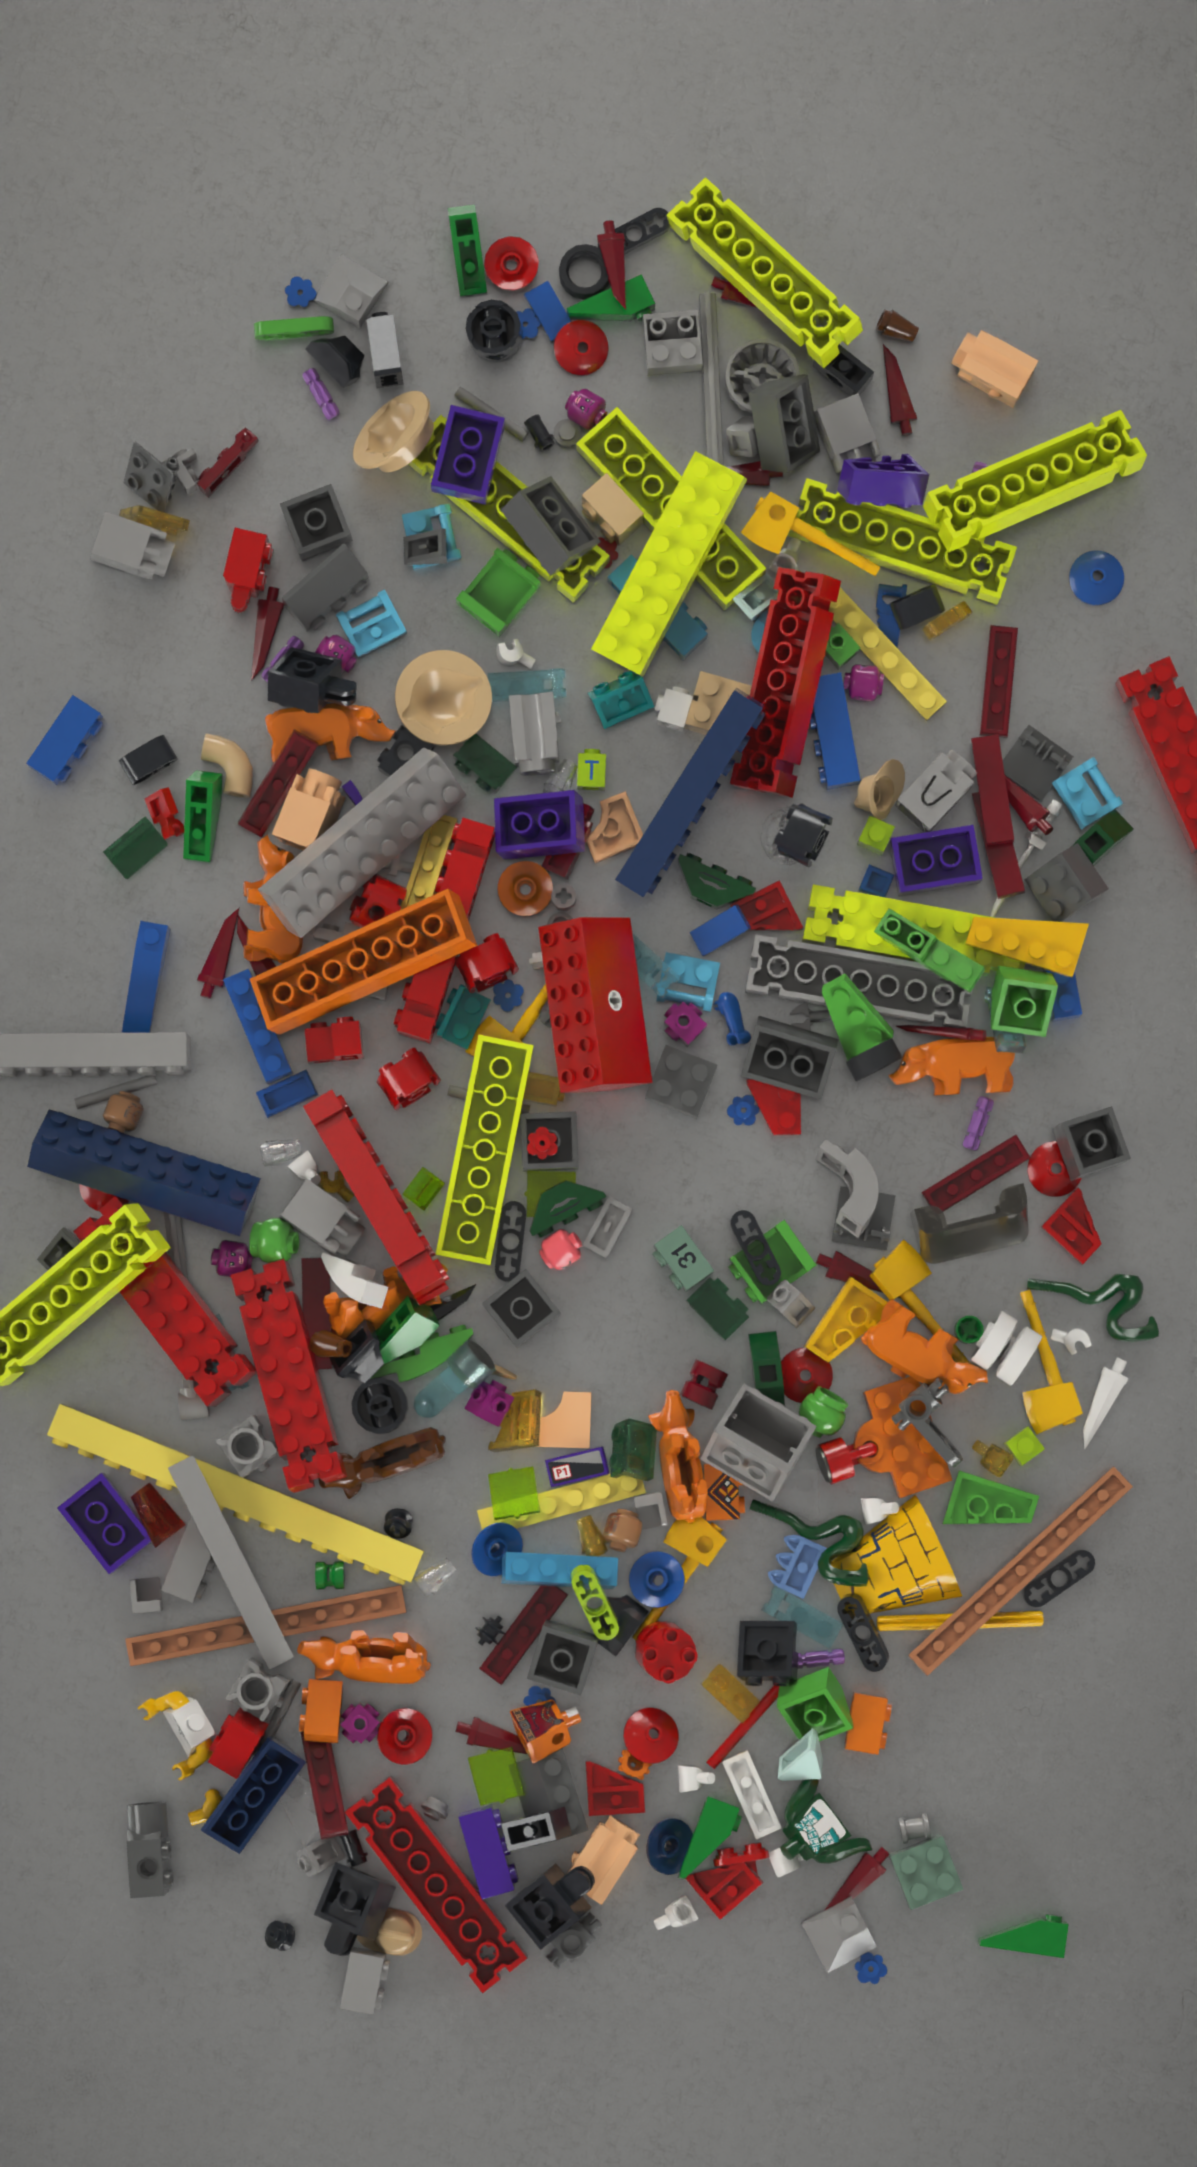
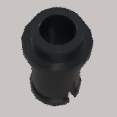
M539 414L528 418L524 422L535 441V448H539L542 452L555 444L553 441L554 435L549 434Z
M356 1829L349 1831V1836L348 1834L339 1836L348 1856L346 1861L347 1863L350 1862L351 1867L367 1862L366 1856L368 1854L363 1851Z

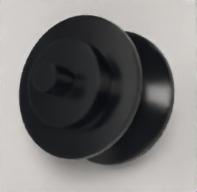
M400 1508L388 1511L385 1515V1533L397 1539L407 1537L412 1530V1515Z
M497 1616L496 1619L492 1617L486 1619L483 1617L484 1626L482 1628L475 1627L479 1631L477 1635L481 1638L478 1643L482 1646L485 1642L488 1644L492 1642L498 1644L496 1636L498 1634H506L502 1631L504 1626L500 1624L502 1618L500 1616Z
M273 1921L269 1924L265 1932V1942L269 1948L286 1951L293 1945L295 1930L291 1924L281 1921Z

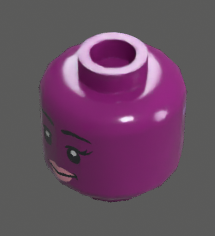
M586 388L574 391L569 396L565 405L568 419L587 430L595 427L608 414L605 411V400Z
M333 635L330 638L325 636L315 651L318 654L342 659V673L344 671L349 673L358 660L354 657L355 646L339 635Z
M855 664L852 666L850 673L845 672L843 686L844 689H848V695L851 699L874 701L877 695H882L884 674H880V670L876 666Z
M223 1240L219 1244L218 1249L213 1248L211 1265H215L216 1273L219 1276L231 1277L232 1274L251 1269L252 1256L246 1243Z

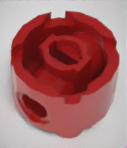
M376 873L362 885L365 889L361 897L356 895L349 908L352 911L349 920L352 924L362 928L400 911L399 899L404 901L407 889Z
M498 933L486 937L483 940L484 943L460 953V956L455 961L470 993H474L475 988L478 992L492 988L495 984L507 980L506 974L511 971L512 975H514L519 970L505 939L500 938Z
M415 1047L406 1051L402 1055L403 1059L396 1064L389 1062L378 1070L380 1075L376 1082L396 1111L401 1108L400 1104L405 1108L417 1102L431 1092L429 1085L433 1083L437 1086L441 1081L422 1051L418 1052Z
M653 1622L644 1627L637 1636L635 1658L640 1667L656 1680L668 1684L678 1681L690 1672L697 1661L698 1654L691 1636L675 1623Z

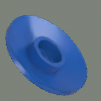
M1089 551L1079 556L1073 563L1069 573L1070 587L1075 596L1084 603L1104 605L1114 600L1121 592L1124 584V571L1120 562L1113 555L1104 551ZM1096 571L1100 572L1103 575L1102 580H1095L1093 573Z
M504 1522L494 1523L484 1528L478 1534L472 1546V1561L477 1570L487 1576L502 1575L503 1555L506 1552L522 1553L523 1542L519 1531L514 1526Z
M660 1551L649 1552L641 1556L632 1566L629 1575L630 1589L635 1598L642 1604L653 1608L665 1607L673 1603L680 1596L685 1583L684 1571L678 1560L670 1554ZM661 1575L664 1581L661 1585L657 1586L654 1580L657 1576Z

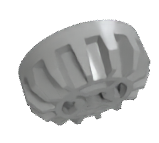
M755 339L744 343L731 355L726 367L725 385L730 399L742 411L752 412L750 397L745 391L743 383L750 384L754 390L763 384L759 383L760 374H765L766 379L764 383L800 375L796 358L781 343L770 339ZM760 363L758 365H755L753 369H748L751 365ZM770 365H772L774 368H776V370L778 371V373H775L774 370H773V368H772Z

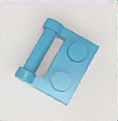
M450 504L402 514L406 536L432 531L431 519L439 517L441 528L446 530L447 562L462 558L460 550L456 547L449 515L452 513ZM438 564L413 565V570Z
M385 589L378 592V596L345 613L341 611L335 614L349 642L355 646V653L358 658L407 634ZM381 606H384L386 612L354 628L349 623Z
M1095 757L1087 760L1052 783L1081 830L1124 804L1120 796L1116 797L1098 769L1097 765L1099 763ZM1088 772L1108 804L1103 807L1101 806L1082 774Z
M666 952L656 1001L665 1002V1000L678 1003L684 1002L688 1005L692 1003L695 1006L703 1007L704 1011L711 1012L720 963ZM668 982L707 989L706 995L700 996L667 989Z

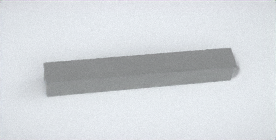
M192 1455L168 1467L267 1668L270 1670L294 1658L194 1456Z

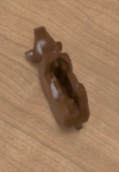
M429 1427L359 1452L356 1458L349 1454L339 1453L342 1455L347 1477L325 1483L318 1478L319 1485L322 1488H342L346 1497L350 1499L359 1492L362 1482L375 1483L442 1459L445 1453L443 1445L446 1438L444 1435H439L438 1429Z

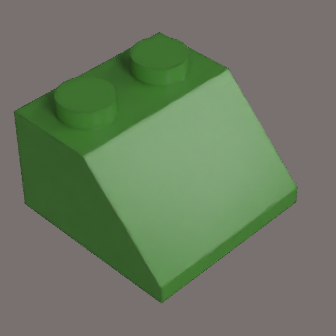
M998 966L992 988L991 1029L1046 1037L1058 989L1052 973Z
M829 1667L798 1678L797 1681H790L789 1686H779L777 1708L799 1740L812 1728L817 1731L819 1741L853 1729L854 1725L843 1688Z

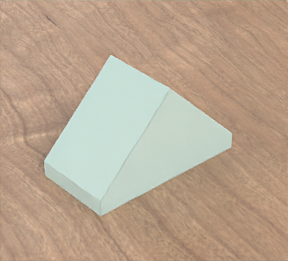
M812 1728L779 1757V1780L790 1781L822 1778L823 1755L818 1733L815 1729Z

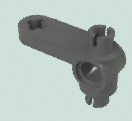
M937 1378L931 1385L928 1386L926 1383H923L916 1390L909 1393L907 1398L899 1404L901 1410L891 1418L895 1424L901 1421L898 1428L902 1431L912 1423L951 1467L955 1468L963 1461L961 1454L929 1418L930 1414L943 1404L940 1398L950 1392L947 1385L944 1384L942 1386L943 1381ZM920 1400L925 1404L926 1409L922 1412H917L912 1408L911 1402Z
M591 1912L581 1922L578 1920L550 1942L555 1948L546 1955V1958L552 1962L558 1957L553 1963L557 1969H560L567 1959L572 1963L596 1939L593 1933L602 1924L598 1919L590 1924L595 1918ZM569 1935H575L580 1940V1946L575 1950H569L564 1945V1940Z

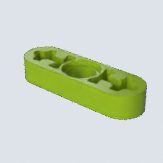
M579 1565L571 1572V1584L596 1637L601 1640L613 1639L619 1631L617 1617L594 1569L588 1565ZM581 1575L588 1578L590 1589L587 1591L584 1583L579 1580ZM591 1597H599L603 1602L598 1608H590L587 1605V1601ZM604 1615L606 1623L610 1624L609 1630L601 1627L599 1616Z

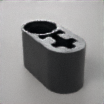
M936 584L921 588L889 604L899 630L914 626L945 611Z
M160 735L123 756L119 763L132 785H136L172 765L178 758L166 737Z

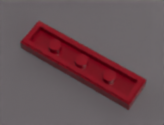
M990 625L980 735L982 736L999 734V737H1008L1018 628Z
M295 729L293 730L240 817L238 825L261 838L263 837L285 801L296 774L300 775L318 747V742Z
M999 734L971 738L986 844L991 846L1014 842V833Z
M979 792L972 793L998 899L1025 893L1013 842L987 846Z
M1014 1135L924 1190L921 1194L934 1215L937 1216L1031 1157L1018 1136Z
M301 1258L302 1306L310 1339L317 1331L327 1330L332 1333L329 1323L330 1314L327 1312L323 1302L324 1297L331 1293L330 1275L325 1268L322 1258ZM314 1353L318 1370L332 1369L329 1357H318Z
M540 1586L479 1669L502 1685L541 1633L546 1619L550 1620L568 1594L557 1586Z
M300 1732L321 1839L349 1834L332 1744L305 1741L304 1732Z

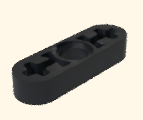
M654 208L615 229V233H624V243L627 245L624 247V255L665 234L669 230L670 224L666 216L668 212L665 209ZM657 215L659 219L664 217L663 227H659L657 224L649 227L651 234L647 235L646 228L641 222L646 221V226L654 222V216ZM632 227L639 228L642 232V237L638 241L629 240L626 236L628 229Z
M517 1201L506 1203L501 1211L495 1273L504 1282H510L520 1273L526 1209ZM512 1206H517L518 1212H522V1216L517 1217L515 1226L521 1225L520 1232L515 1229L503 1230L504 1224L510 1226V1216L506 1215V1211H510ZM509 1233L515 1234L519 1239L518 1246L512 1250L506 1249L502 1243L503 1237ZM501 1251L506 1254L518 1253L517 1259L511 1257V1266L515 1267L516 1270L511 1272L509 1277H504V1272L499 1271L500 1266H505L506 1257H500Z
M746 1210L736 1212L731 1218L730 1226L759 1283L765 1286L774 1285L780 1279L781 1269L754 1215ZM741 1215L744 1219L749 1218L751 1220L748 1224L750 1232L756 1229L758 1235L747 1238L745 1242L741 1239V1236H746L742 1227L737 1229L735 1225L739 1221L738 1216ZM752 1240L762 1242L764 1246L763 1253L759 1256H752L747 1249L749 1242ZM767 1254L771 1259L765 1261L768 1268L774 1267L776 1270L773 1274L774 1279L771 1281L767 1277H761L760 1274L764 1271L761 1263L757 1267L753 1263V1261L763 1259Z
M1086 1550L1073 1552L1026 1585L1023 1590L1024 1601L1032 1607L1045 1605L1091 1573L1095 1567L1094 1556ZM1078 1555L1082 1558L1088 1557L1089 1561L1086 1563L1088 1568L1086 1570L1081 1567L1073 1571L1077 1574V1577L1073 1579L1071 1572L1064 1567V1564L1068 1562L1069 1566L1072 1567L1078 1562L1076 1559ZM1057 1570L1063 1571L1067 1576L1066 1583L1061 1587H1056L1051 1581L1052 1574ZM1045 1578L1047 1585L1054 1590V1593L1050 1595L1049 1591L1046 1590L1040 1595L1042 1598L1040 1602L1036 1599L1031 1601L1029 1599V1596L1032 1594L1030 1589L1032 1587L1036 1590L1041 1589L1045 1586L1041 1583V1580Z
M854 1593L846 1594L838 1603V1614L864 1667L872 1672L880 1671L889 1660L888 1650L863 1599ZM847 1601H849L851 1605H857V1608L855 1609L854 1613L857 1619L860 1616H863V1619L857 1620L854 1624L851 1623V1621L854 1620L855 1616L851 1610H845V1607L848 1604ZM861 1625L869 1628L871 1632L870 1638L860 1639L856 1634V1628ZM873 1641L876 1643L871 1647L874 1654L882 1656L879 1664L875 1660L871 1661L869 1659L872 1651L868 1645Z

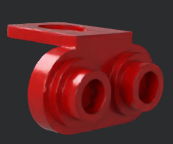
M761 1842L746 1844L745 1851L738 1854L734 1852V1847L717 1849L718 1855H715L713 1864L714 1866H725L747 1862L758 1875L755 1860L769 1858V1851L765 1850V1847L762 1848Z

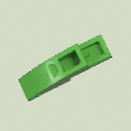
M890 908L874 930V933L916 962L969 993L985 971V968L941 942L936 936Z
M465 1325L450 1328V1334L441 1337L438 1332H435L419 1346L421 1354L415 1355L414 1350L399 1356V1360L384 1364L370 1379L397 1373L399 1383H403L420 1377L453 1357L474 1335L473 1329H466Z

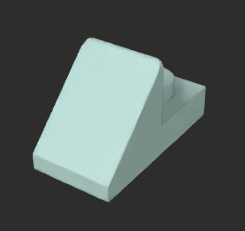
M766 573L736 595L733 600L755 622L769 608L771 600L777 601L779 591L773 589L775 582Z

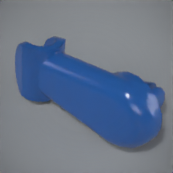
M731 992L721 993L719 999L713 1005L718 1004V1007H714V1009L720 1011L725 1017L730 1031L726 1035L728 1044L730 1046H734L737 1043L747 1044L751 1040V1035L744 1029L738 999Z

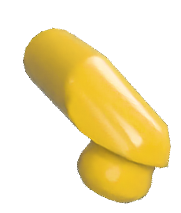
M208 1790L205 1793L206 1800L203 1807L188 1813L191 1826L206 1822L222 1801L218 1790Z

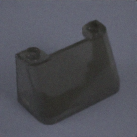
M1024 1183L1005 1188L999 1196V1205L994 1207L995 1213L947 1224L943 1211L936 1206H925L911 1211L910 1216L922 1259L927 1263L937 1264L1023 1242L1029 1234L1027 1195Z

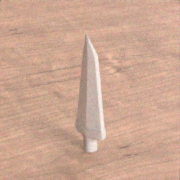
M1116 1358L1111 1370L1103 1367L1101 1371L1102 1374L1083 1428L1085 1449L1124 1384L1127 1383L1128 1378L1121 1375L1127 1362L1120 1358Z

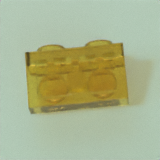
M718 1664L700 1683L742 1724L760 1702L721 1664Z

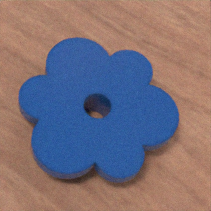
M298 276L293 277L290 285L285 288V293L288 295L287 302L293 307L298 305L307 307L309 301L314 300L317 295L316 290L312 288L311 280L305 279L303 281Z
M530 308L525 309L523 313L517 311L516 313L523 330L522 339L526 336L528 338H535L538 334L537 327L541 325L535 312Z
M510 979L506 980L504 984L497 983L493 987V993L496 995L493 998V1002L496 1005H500L503 1011L510 1012L514 1006L521 1005L522 999L520 997L524 992L523 987L519 984H514ZM509 993L511 996L506 998L505 995Z
M745 1095L742 1098L734 1097L733 1104L727 1108L728 1116L734 1118L736 1125H741L742 1123L748 1126L753 1125L756 1120L755 1115L759 1113V1107L754 1105V1098L751 1095ZM742 1108L746 1109L745 1113L741 1112Z
M532 1686L528 1692L529 1696H526L523 1700L526 1706L536 1704L538 1699L542 1700V1702L551 1699L556 1703L555 1698L550 1696L551 1691L548 1688L541 1690L538 1686Z
M870 1952L861 1955L860 1961L855 1964V1969L859 1971L857 1977L861 1983L870 1981L872 1984H877L880 1980L879 1977H884L887 1974V1967L882 1963V1956H873ZM870 1966L873 1967V1970H872V1971H869V1970H868V1968H869Z

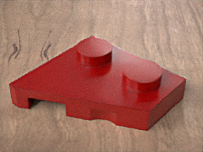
M780 880L730 905V908L734 905L740 907L751 927L748 931H800L803 929Z
M747 1079V1086L763 1114L772 1135H801V1094L753 1079Z
M1076 1188L1041 1228L1083 1265L1102 1243L1093 1225V1220L1083 1199L1082 1191Z
M586 1761L589 1816L645 1813L643 1783L594 1762Z
M747 1862L692 1873L685 1878L720 1920L764 1883Z

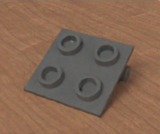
M135 441L123 483L163 515L167 503L171 501V491L174 489L177 479L175 474L179 471L180 465L174 457H169L167 460L160 462Z
M1028 725L1003 759L1004 774L1042 801L1053 786L1052 783L1059 778L1074 756Z
M840 1187L832 1242L887 1251L896 1195L879 1193L872 1218L867 1228L857 1238L836 1223L840 1209L850 1198L849 1188Z

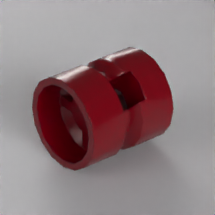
M695 1360L689 1373L692 1379L685 1382L680 1396L712 1410L718 1398L716 1390L723 1387L728 1374L704 1362ZM703 1378L709 1380L707 1387L700 1384Z

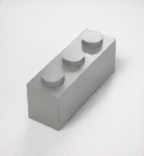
M190 1516L161 1591L194 1603L196 1598H202L207 1585L203 1582L206 1572L212 1573L215 1562L192 1516Z

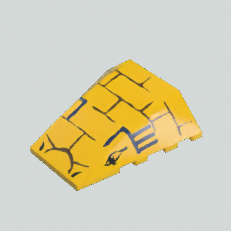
M916 1494L900 1506L897 1513L890 1514L866 1533L856 1548L831 1561V1565L834 1568L848 1571L859 1570L863 1563L867 1565V1586L850 1587L834 1584L840 1599L850 1593L859 1595L870 1614L962 1597L953 1570ZM847 1601L848 1604L846 1605L845 1610H851L854 1616H856L854 1611L857 1608V1605H851L849 1601Z

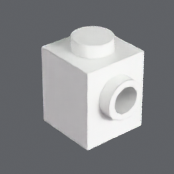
M674 686L672 690L666 688L665 695L659 694L655 710L660 711L657 718L658 725L684 731L687 715L693 700V696L688 695V690Z

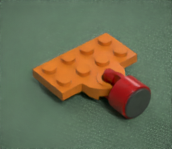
M909 1376L863 1392L871 1419L863 1423L855 1432L853 1444L846 1445L844 1440L839 1437L818 1444L815 1450L819 1468L827 1483L832 1485L854 1477V1465L861 1464L868 1471L875 1473L890 1472L898 1498H903L952 1481L947 1462L911 1423L902 1431L898 1428L901 1421L895 1424L891 1418L901 1410L899 1404L907 1398L909 1393L920 1387L919 1381ZM920 1400L911 1402L912 1408L917 1412H922L926 1409L925 1404Z

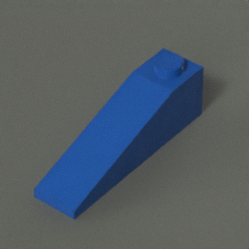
M140 921L122 1033L151 1032L171 930L167 925Z

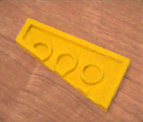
M974 917L965 945L1072 978L1089 924Z

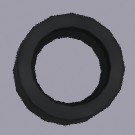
M589 244L576 245L569 249L562 257L559 266L560 282L565 291L574 298L586 300L605 291L608 287L609 278L601 249ZM583 256L592 257L601 267V276L598 282L586 288L574 284L569 276V268L572 262Z
M891 1038L851 1058L846 1064L855 1081H859L900 1060L902 1056L894 1040Z

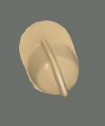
M891 759L886 761L877 774L867 776L860 781L857 797L854 801L855 807L871 812L879 820L887 817L892 806L899 798L905 783V771L899 760Z
M388 1907L375 1940L357 1935V1939L364 1947L373 1951L390 1955H406L418 1947L422 1938V1928L419 1920L413 1914Z

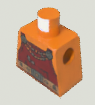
M551 1699L509 1711L515 1732L532 1764L569 1745L571 1737L568 1727L581 1722L576 1707L560 1712L555 1701Z

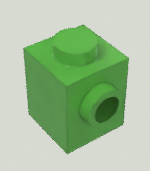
M838 623L834 627L831 626L825 656L839 670L859 653L861 647Z

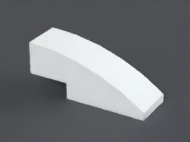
M322 1253L321 1258L326 1270L335 1284L346 1295L363 1304L378 1308L383 1307L389 1287L373 1281L376 1270L343 1257Z

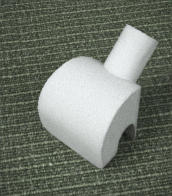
M791 538L787 548L781 549L769 569L776 573L778 567L796 570L799 563V556L796 552L801 544L800 540Z
M513 639V643H511L512 650L507 649L505 642L498 643L496 655L502 665L514 666L519 662L530 669L532 668L536 659L523 652L519 639Z
M308 1150L287 1166L302 1181L308 1179L315 1185L321 1181V1177L317 1174L318 1166Z
M1079 1328L1073 1329L1068 1333L1053 1329L1050 1338L1064 1343L1072 1355L1078 1353L1075 1347L1077 1341H1082L1086 1348L1092 1345L1089 1334Z
M861 1498L864 1525L882 1521L888 1514H894L899 1511V1505L896 1502L886 1503L879 1498Z
M678 1765L680 1793L698 1790L703 1784H713L715 1781V1775L712 1772H703L696 1766Z
M780 1848L769 1853V1859L777 1877H782L800 1868V1861L804 1860L800 1854L789 1860L782 1854Z
M682 1896L665 1908L666 1914L655 1919L654 1924L658 1930L669 1925L679 1927L698 1920V1917L688 1897Z

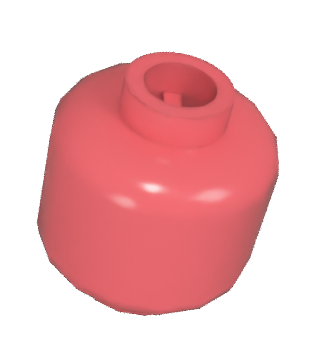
M559 1229L542 1240V1249L539 1250V1253L550 1269L564 1270L580 1259L581 1252L579 1248L582 1246V1242L575 1232L569 1233L565 1229Z

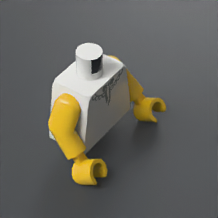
M174 1691L156 1700L150 1698L138 1707V1710L144 1708L148 1712L143 1717L144 1720H149L159 1711H162L185 1750L188 1760L186 1759L172 1767L173 1771L179 1768L182 1772V1776L178 1780L193 1775L195 1769L211 1757L213 1752L209 1748L215 1739L216 1733L196 1699L186 1697L180 1691Z

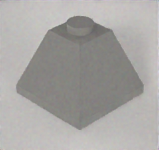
M341 254L313 301L356 327L361 328L386 288L388 281Z
M852 1897L801 1923L827 1973L877 1947Z

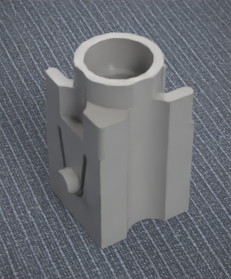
M859 393L819 408L814 412L817 428L836 474L841 473L844 459L870 457L872 462H877L876 458L881 455V451Z
M105 511L90 560L152 580L153 574L165 576L175 543L165 540L166 532Z
M553 692L509 696L515 766H519L521 775H543L555 772L554 763H559L556 723H561V716L558 712H555Z
M950 750L947 755L941 752L897 799L895 806L923 832H930L972 788L974 784L972 779L977 772L969 762L954 750Z
M308 1179L302 1183L279 1216V1218L290 1223L294 1229L330 1254H334L337 1251L344 1257L350 1252L365 1230V1227L357 1222L360 1218L358 1214Z
M256 1415L249 1416L245 1421L216 1440V1444L220 1446L227 1459L242 1478L248 1477L257 1469L263 1472L270 1466L267 1462L279 1454L276 1443L268 1441L263 1436V1425ZM243 1436H250L257 1443L256 1452L249 1457L240 1455L236 1449L238 1440Z
M252 1657L246 1662L245 1667L225 1698L241 1707L244 1711L253 1714L260 1721H266L275 1706L280 1709L285 1700L281 1696L291 1680L281 1674H268L263 1667V1663ZM253 1680H258L265 1684L266 1695L260 1701L250 1700L246 1695V1687Z

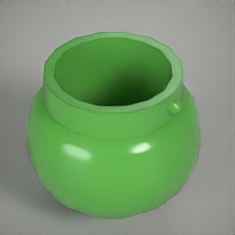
M269 1218L264 1222H255L249 1239L251 1256L260 1258L265 1263H272L285 1259L287 1262L298 1251L299 1234L294 1231L290 1223L281 1218Z
M817 1386L815 1392L808 1394L802 1401L799 1408V1416L807 1418L817 1426L812 1435L821 1438L823 1434L831 1436L836 1434L843 1426L848 1403L832 1391Z

